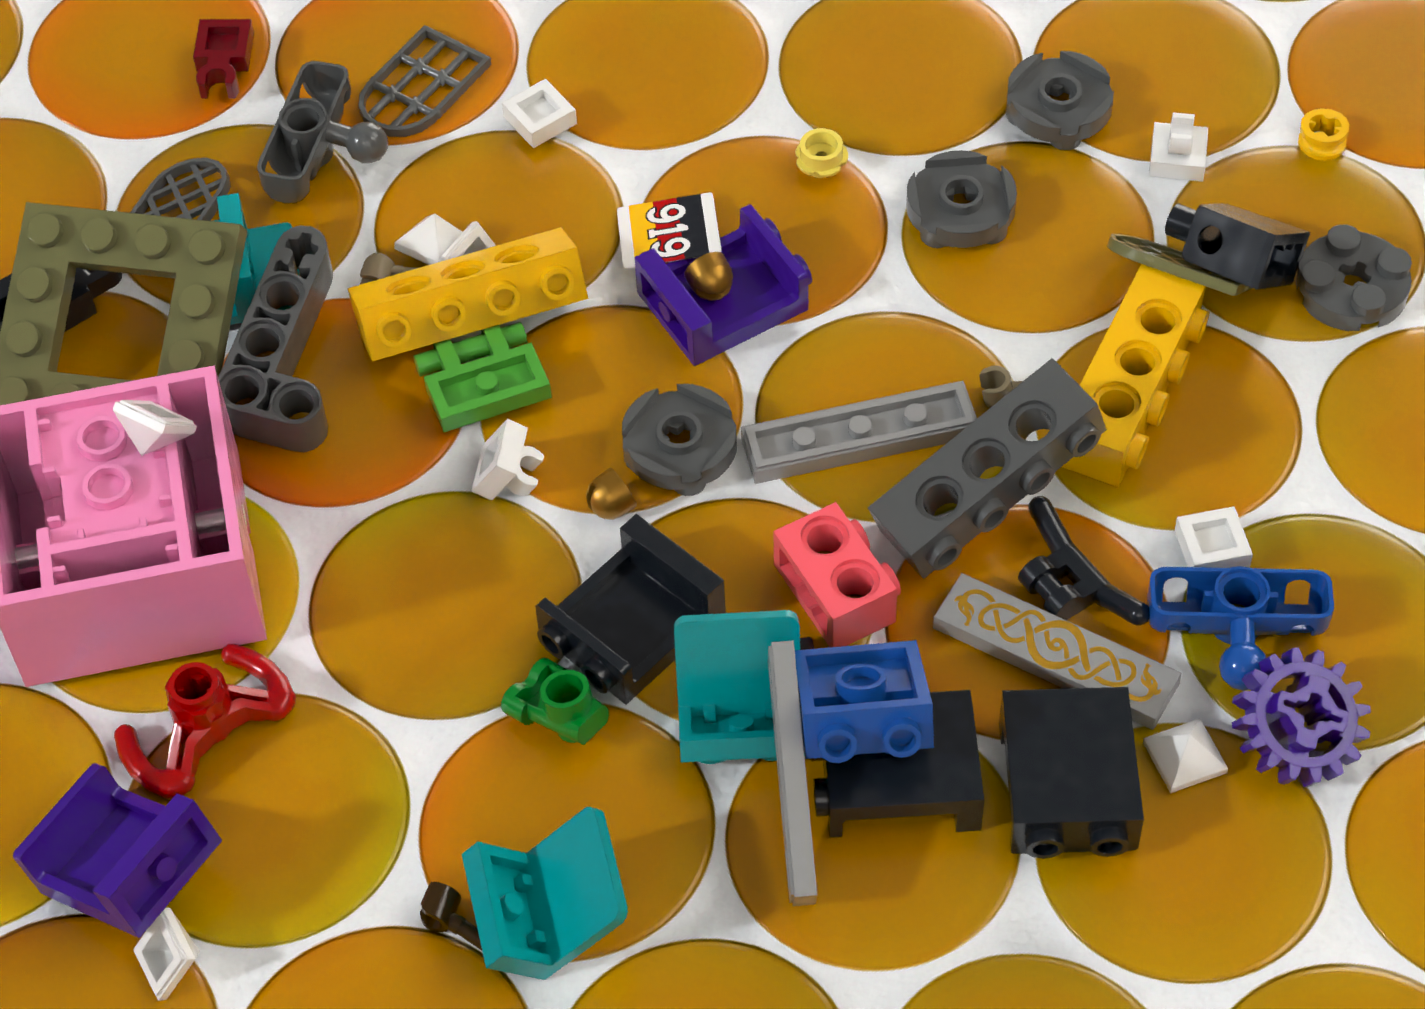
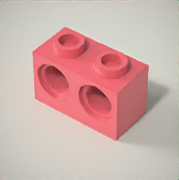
M837 502L773 531L774 566L829 647L847 646L896 622L897 596L901 593L899 581L893 569L886 562L879 564L870 551V543L862 525L856 519L849 521ZM829 551V552H832V553H830V554H820V553H817V552ZM858 594L862 595L863 597L850 598L847 597V595Z

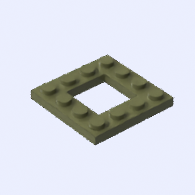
M26 202L0 331V405L132 381L57 372L77 268L175 278L157 376L215 365L217 376L219 377L224 362L247 230L241 224Z

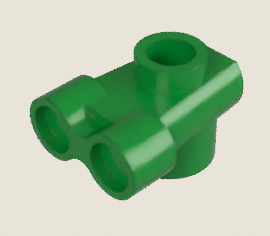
M546 657L539 659L532 666L525 681L510 686L501 701L502 711L520 723L530 725L535 722L558 733V736L566 742H578L582 745H585L608 722L609 718L608 708L592 696L588 679L584 674L576 670H568Z

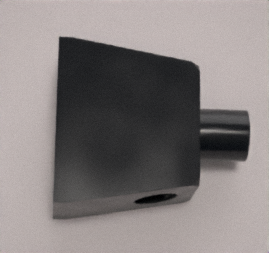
M1225 203L1201 204L1197 210L1176 204L1169 213L1165 225L1166 235L1185 242L1182 251V258L1185 261L1257 290L1293 284L1299 261L1303 256L1311 233Z

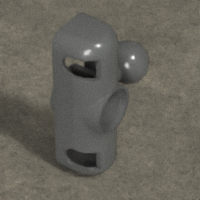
M310 61L300 68L257 165L261 185L264 191L274 200L285 204H294L302 201L310 192V181L317 176L320 167L327 164L332 158L334 152L333 144L346 147L351 157L360 163H373L379 161L385 155L388 149V138L381 126L374 122H361L353 127L339 123L343 115L344 104L350 99L351 95L349 74L344 66ZM302 83L306 92L312 98L299 97ZM268 161L270 163L271 168L277 174L265 172L266 164Z

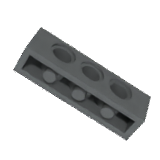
M1051 358L868 507V510L881 533L924 579L934 570H942L951 565L960 555L962 547L978 534L989 532L1000 525L1006 518L1008 510L1027 494L1033 495L1043 490L1051 482L1055 472L1070 459L1081 457L1091 451L1098 443L1101 434L1107 430L1099 406ZM1036 430H1049L1048 434L1040 440H1026L1028 435ZM990 467H1003L1002 471L993 478H980L981 474ZM949 503L957 504L950 514L942 517L934 516L937 509Z

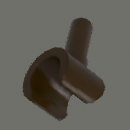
M431 882L421 901L420 917L423 925L435 932L443 933L449 930L455 935H460L482 951L477 927L468 922L466 918L456 914L462 899L461 895L446 884Z

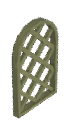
M1111 234L1107 247L1111 251L1135 262L1232 296H1237L1253 289L1185 261L1182 258V251L1134 236Z

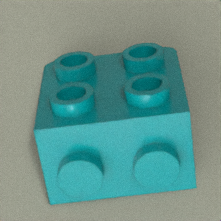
M790 610L684 615L679 617L674 623L681 762L717 764L725 760L758 758L767 761H777L768 670V646H771V642L794 640V649L800 650V625L797 614Z
M585 807L527 853L482 842H476L462 853L487 969L546 980L620 926L627 917L628 907L605 815L600 809Z

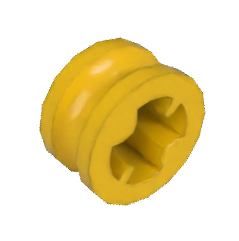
M1324 108L1306 113L1301 119L1298 138L1300 149L1307 156L1316 160L1326 161L1341 156L1346 149L1350 124L1347 118L1340 112Z

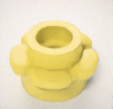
M817 128L805 133L795 150V154L798 157L796 160L798 168L803 173L816 178H826L838 174L841 170V165H845L848 161V151L843 145L842 138L833 130L826 128Z

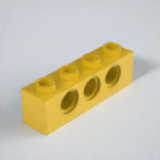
M561 227L347 288L360 338L372 362L589 299L577 247Z
M1144 264L1140 265L1080 383V387L1098 404L1107 430L1101 434L1098 443L1091 451L1081 457H1073L1062 466L1063 468L1115 487H1119L1128 467L1139 468L1149 442V436L1144 434L1149 424L1158 427L1161 423L1170 394L1165 391L1170 382L1177 385L1180 383L1190 357V352L1185 350L1190 341L1199 343L1206 329L1210 311L1202 309L1206 286Z

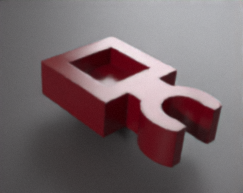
M199 19L193 59L197 71L196 81L202 99H208L209 89L218 83L226 85L228 98L235 99L238 95L239 83L236 72L249 71L254 39L251 19Z

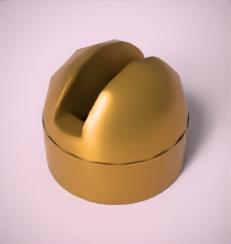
M710 252L694 260L684 272V276L691 289L700 298L708 301L722 299L729 293L732 286V269L721 252Z
M611 467L597 476L588 486L586 493L588 507L600 518L614 520L637 506L631 492Z

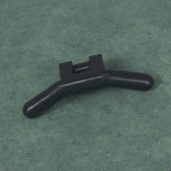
M1044 496L1034 497L1028 506L1029 513L1052 554L1047 557L1043 555L1029 561L1018 575L1019 582L1030 594L1038 593L1046 601L1044 609L1047 612L1065 620L1070 619L1096 603L1133 625L1141 626L1146 624L1150 619L1148 605L1113 586L1072 542L1050 500ZM1067 576L1074 585H1063L1059 580Z

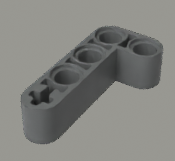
M300 225L292 227L284 232L277 241L218 377L234 435L294 452L314 450L324 442L328 433V423L320 391L314 384L292 377L333 280V270L325 236L318 229L311 226ZM286 305H292V306H293V307H291L290 309L277 310V309H279V308L282 307V306H286ZM263 352H274L270 356L256 357ZM242 399H255L245 405H236ZM297 413H309V415L301 419H289Z

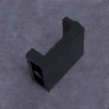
M635 514L620 527L622 549L559 605L556 606L547 598H543L535 605L539 629L537 636L544 648L558 659H562L564 656L581 669L582 674L586 676L589 684L595 690L603 694L609 691L625 705L676 660L674 623L679 617L684 615L726 613L724 580L638 514Z
M1128 687L1003 690L999 729L1001 744H1005L1011 811V853L1028 854L1034 858L1041 859L1052 858L1069 852H1092L1098 856L1111 857L1138 849L1144 816Z
M971 690L930 692L933 703L934 748L919 749L913 755L903 758L895 757L885 752L858 754L842 763H832L823 758H811V762L823 761L824 778L813 779L816 817L828 816L830 838L842 837L843 823L849 820L954 814L956 832L981 831L984 793Z

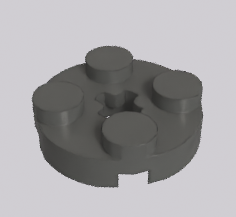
M1060 51V58L1044 60L1043 53L1032 55L1021 61L1010 74L1008 79L1006 117L1010 123L1016 125L1020 130L1033 138L1050 142L1053 147L1060 150L1075 149L1080 145L1082 139L1089 138L1104 128L1111 117L1114 90L1112 91L1109 85L1110 76L1100 63L1077 52ZM1066 93L1069 94V100L1058 101L1052 99L1049 95L1058 97Z
M963 150L940 153L926 160L925 169L920 171L916 177L915 172L910 177L907 184V214L912 225L920 231L922 242L932 248H943L946 246L968 248L983 244H996L1004 240L1007 235V228L1014 218L1017 198L1016 184L1010 172L1002 165L1000 172L994 166L987 164V156ZM964 194L966 200L972 202L966 204L953 202L954 195Z
M1337 225L1328 231L1327 236L1318 238L1305 249L1299 261L1295 280L1296 288L1298 289L1299 287L1300 292L1304 296L1302 304L1308 313L1330 327L1345 331H1360L1361 324H1372L1379 321L1378 327L1394 321L1405 308L1412 283L1410 274L1411 257L1405 250L1393 246L1380 237L1359 232L1350 225ZM1346 275H1354L1362 278L1366 283L1358 281L1353 286L1344 283Z
M677 384V391H668L659 394L658 388L648 391L631 404L622 421L623 454L626 466L645 482L659 488L675 490L683 496H693L702 492L707 483L719 478L730 467L737 452L736 424L732 419V411L728 403L717 393L702 386ZM683 430L690 431V440L685 443H672L667 436L668 433L679 435Z

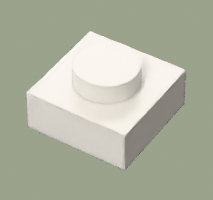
M547 79L502 102L503 117L532 148L577 124L576 109Z
M1235 506L1177 517L1174 531L1188 567L1231 568L1243 566L1250 568L1253 553Z

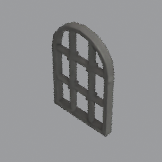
M424 25L370 78L360 92L358 106L364 122H374L381 126L389 137H407L423 132L440 119L460 96L491 66V57ZM426 38L437 42L422 59L418 57L416 60L409 56ZM444 47L459 53L445 70L442 68L438 71L427 65ZM467 58L478 62L461 82L450 77ZM402 62L413 67L395 86L392 84L388 87L382 84ZM422 73H425L435 78L418 97L414 96L412 99L400 93L417 74L422 75ZM447 84L454 88L434 109L423 104L440 85L443 87ZM376 89L386 94L367 113L365 109L366 101L371 93ZM395 100L408 106L390 125L377 122L374 119L390 102L393 103ZM419 111L427 115L418 122L401 126L413 113L417 114Z

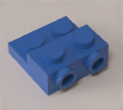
M917 640L795 650L803 746L806 759L823 758L832 763H842L848 761L854 755L881 752L903 758L913 755L919 749L934 748L933 703Z

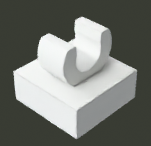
M1173 112L1171 124L1154 122L1149 177L1203 182L1209 127L1193 126L1195 114Z
M507 418L483 444L471 492L493 500L505 487L514 494L527 496L537 486L538 479L525 474L521 467H524L527 470L534 471L544 459V455L536 448L524 446L528 427Z

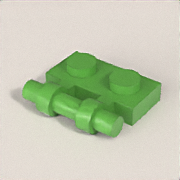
M521 322L502 328L499 325L481 330L480 335L454 343L450 339L433 344L432 350L413 355L419 376H424L426 392L443 432L552 398L550 382L532 342L525 344L527 343V336Z

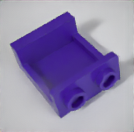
M751 204L740 209V227L736 231L720 238L721 253L725 256L733 273L731 289L720 300L708 301L700 298L687 282L684 272L697 258L673 261L666 264L654 248L634 257L638 295L693 366L809 310L808 285L812 283V276L808 265L799 254L792 255L782 243L780 233L775 224L769 218L763 219Z
M93 763L13 853V858L41 894L140 938L222 842V839L193 799L177 793L164 806L121 788L106 767Z

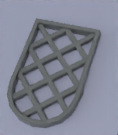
M193 158L176 163L161 172L152 181L130 213L144 214L150 206L151 211L145 214L161 216L180 207L183 214L176 218L192 219L200 215L197 220L211 221L218 210L217 197L227 195L230 190L229 174L219 161L209 158ZM190 171L194 173L177 182L174 181V178ZM216 172L221 175V179L208 185L203 180V178ZM196 181L198 182L199 189L181 196L179 189ZM217 190L214 196L212 197L210 192ZM173 192L176 199L157 208L155 200ZM205 196L207 203L188 211L186 203Z

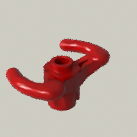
M237 644L226 645L221 651V659L225 664L244 670L259 679L266 686V690L226 684L223 674L217 668H212L205 663L191 662L184 664L172 673L165 685L168 699L167 706L174 723L166 769H158L148 761L141 750L136 729L128 724H123L114 731L119 759L129 775L146 790L165 799H172L177 793L185 795L191 791L196 782L195 775L199 759L214 744L224 740L232 730L249 720H269L275 722L284 719L291 712L296 703V696L287 676L267 657L253 649Z

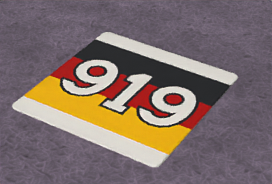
M711 192L624 206L617 209L624 269L635 268L634 257L652 248L657 251L665 263L697 258L710 252L722 251L714 198Z

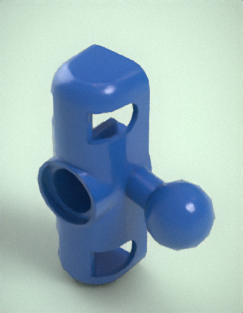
M1243 566L1231 568L1160 567L1154 570L1150 576L1147 593V605L1150 614L1148 622L1158 632L1165 633L1166 630H1185L1188 633L1214 634L1219 640L1231 644L1220 657L1219 669L1221 676L1233 689L1246 691L1249 689L1242 681L1243 676L1254 669L1261 671L1259 662L1266 658L1265 653L1255 645V639L1258 635L1310 633L1311 636L1324 633L1328 629L1334 611L1332 581L1326 573L1312 569H1259ZM1171 578L1187 580L1186 602H1163L1165 581ZM1295 580H1305L1310 583L1308 605L1284 604L1285 590L1288 583ZM1232 604L1243 605L1245 608L1236 607Z

